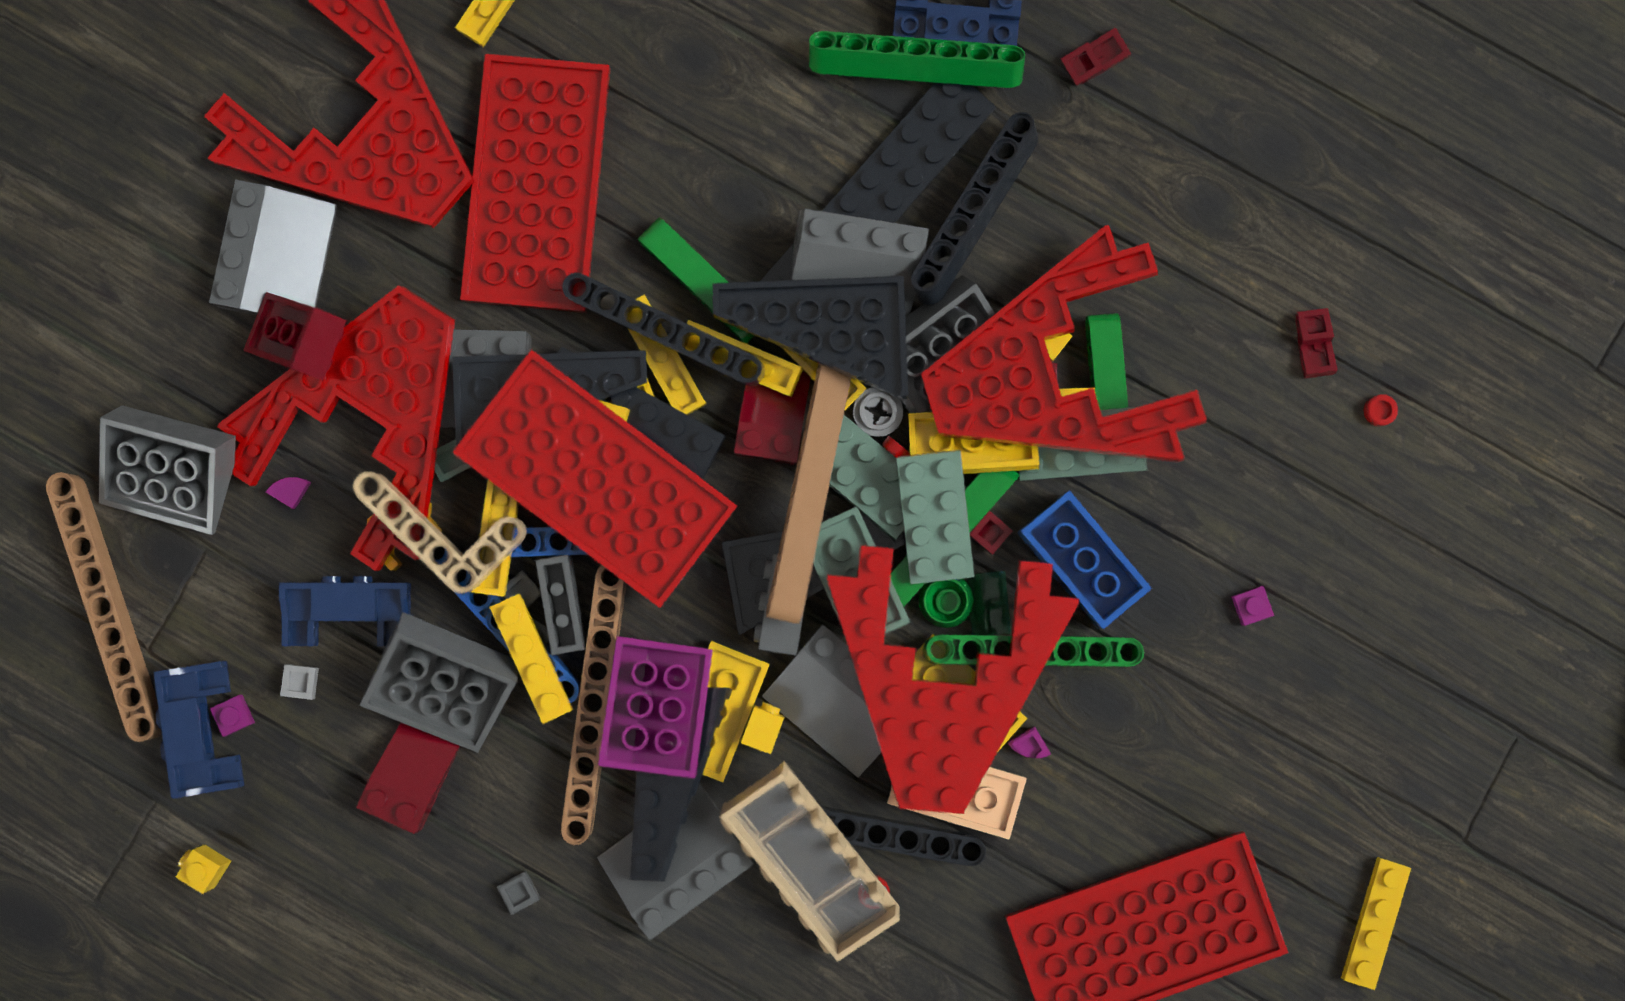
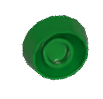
M963 579L926 582L921 588L919 595L920 611L926 620L935 626L943 628L955 627L964 622L971 613L974 602L972 590Z

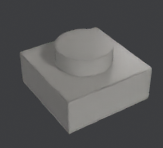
M284 664L280 696L309 700L315 699L319 668Z

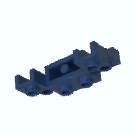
M896 0L893 36L1017 46L1022 0H989V8L931 3L928 0Z
M321 576V583H279V602L282 618L281 646H318L319 621H377V646H386L402 612L413 616L411 614V583H372L373 577L353 576V583H341L340 576Z
M227 661L155 671L154 679L159 708L156 711V723L159 729H162L163 741L160 745V752L163 760H166L171 799L245 786L240 754L215 758L206 696L231 692Z

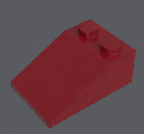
M266 292L243 351L323 380L326 372L331 367L332 356L337 343L343 336L346 320L316 307Z
M802 371L792 397L759 383L752 386L745 385L734 450L735 456L797 465L810 377L804 371Z
M401 722L369 778L356 808L413 834L419 832L424 827L460 745Z

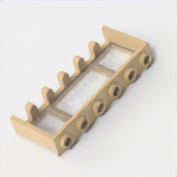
M785 761L729 802L723 803L720 820L725 830L730 834L734 833L740 840L743 852L749 858L753 857L757 861L764 878L768 882L773 881L778 887L779 894L787 906L792 905L799 913L798 916L802 925L807 930H812L815 933L822 950L826 954L831 953L837 962L899 921L900 906Z

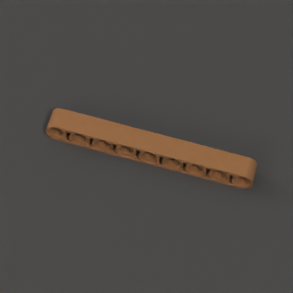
M819 363L766 609V617L799 624L804 609L851 377Z
M62 472L55 473L47 480L46 491L125 731L133 741L141 742L155 739L162 734V729H159L156 723V711L159 710L158 700L86 483L78 475ZM66 480H69L71 489L67 495H64L62 486ZM75 510H79L81 518L78 524L75 525L72 522V514ZM87 539L90 542L91 548L88 554L85 555L82 552L81 546L84 540ZM95 569L100 572V581L96 585L91 579L92 572ZM104 599H107L110 603V611L106 615L101 610V604ZM115 628L120 633V640L117 644H114L111 640V633ZM124 658L130 663V670L127 674L121 670V662ZM134 688L140 693L138 704L133 703L130 695ZM143 718L150 723L148 734L143 733L140 727Z
M603 565L598 568L595 576L561 826L563 839L572 845H579L585 842L592 834L602 768V766H598L615 646L617 636L619 637L626 591V582L620 578L617 584L613 586L605 583L604 573L607 568ZM605 599H610L615 604V612L610 617L603 616L599 610L600 603ZM601 630L607 631L611 636V643L607 648H600L595 642L596 634ZM595 662L603 663L607 669L606 676L601 680L594 678L591 674V667ZM595 693L601 697L602 707L599 711H593L588 707L587 698L590 694ZM586 725L594 726L597 729L598 738L595 742H588L584 739L582 731ZM581 757H587L593 761L594 769L592 773L586 774L579 769L578 762ZM575 790H586L590 798L589 803L586 805L578 804L574 799ZM572 821H580L584 824L585 834L583 836H575L571 833L570 823Z

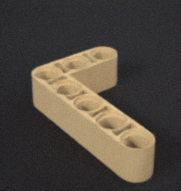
M365 472L360 474L354 481L353 487L357 497L455 592L464 593L476 589L526 537V527L521 520L512 517L501 518L463 554L386 477L378 473ZM371 478L376 479L379 485L377 493L373 496H369L365 491V484ZM393 501L399 502L402 507V512L396 519H393L388 514V506ZM511 522L517 527L518 533L514 540L507 541L502 535V529L504 525ZM417 523L421 524L425 529V536L419 542L411 537V529ZM439 546H443L448 551V559L444 564H439L434 559V551ZM484 546H490L494 550V559L489 564L483 563L479 557L480 550ZM461 569H466L471 574V583L467 587H462L457 582V573Z

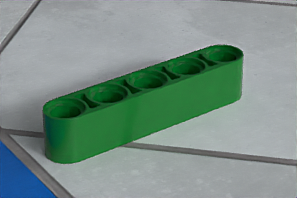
M658 217L637 240L713 313V283L729 282L662 218ZM721 321L745 344H748L755 337L753 334Z
M1118 313L1087 315L1085 318L1090 388H1095L1100 410L1129 408L1120 316Z

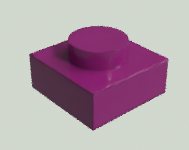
M1264 586L1231 596L1242 626L1274 616Z
M238 695L210 708L222 737L231 735L255 723L243 695Z

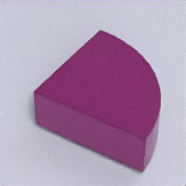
M288 477L272 484L266 493L290 508L295 509L312 482L297 477Z
M1034 726L1007 742L1015 752L1028 758H1044L1051 755Z

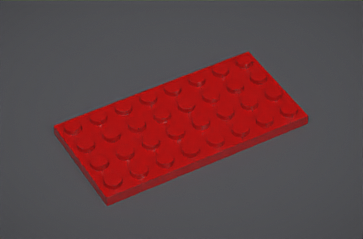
M485 54L473 168L474 182L471 188L460 296L462 302L587 312L586 308L574 303L565 296L562 285L565 278L571 273H581L590 277L610 77L609 65ZM582 281L575 284L573 288L575 297L585 293L586 283Z
M532 349L452 452L659 608L664 604L737 507L736 504Z
M1244 831L1236 832L1005 915L1035 1001H1157L1288 953Z

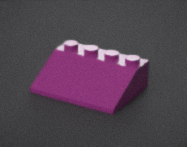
M617 636L598 766L695 778L713 649Z

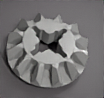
M872 387L865 390L856 399L853 407V417L857 426L868 435L884 437L895 431L900 425L903 417V406L899 398ZM880 399H882V410L891 415V417L881 416L876 425H874L873 414L864 408H875L879 404Z

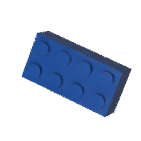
M1070 490L1064 492L1017 532L1041 562L1053 564L1052 575L1070 597L1079 599L1078 606L1097 629L1106 628L1152 589Z

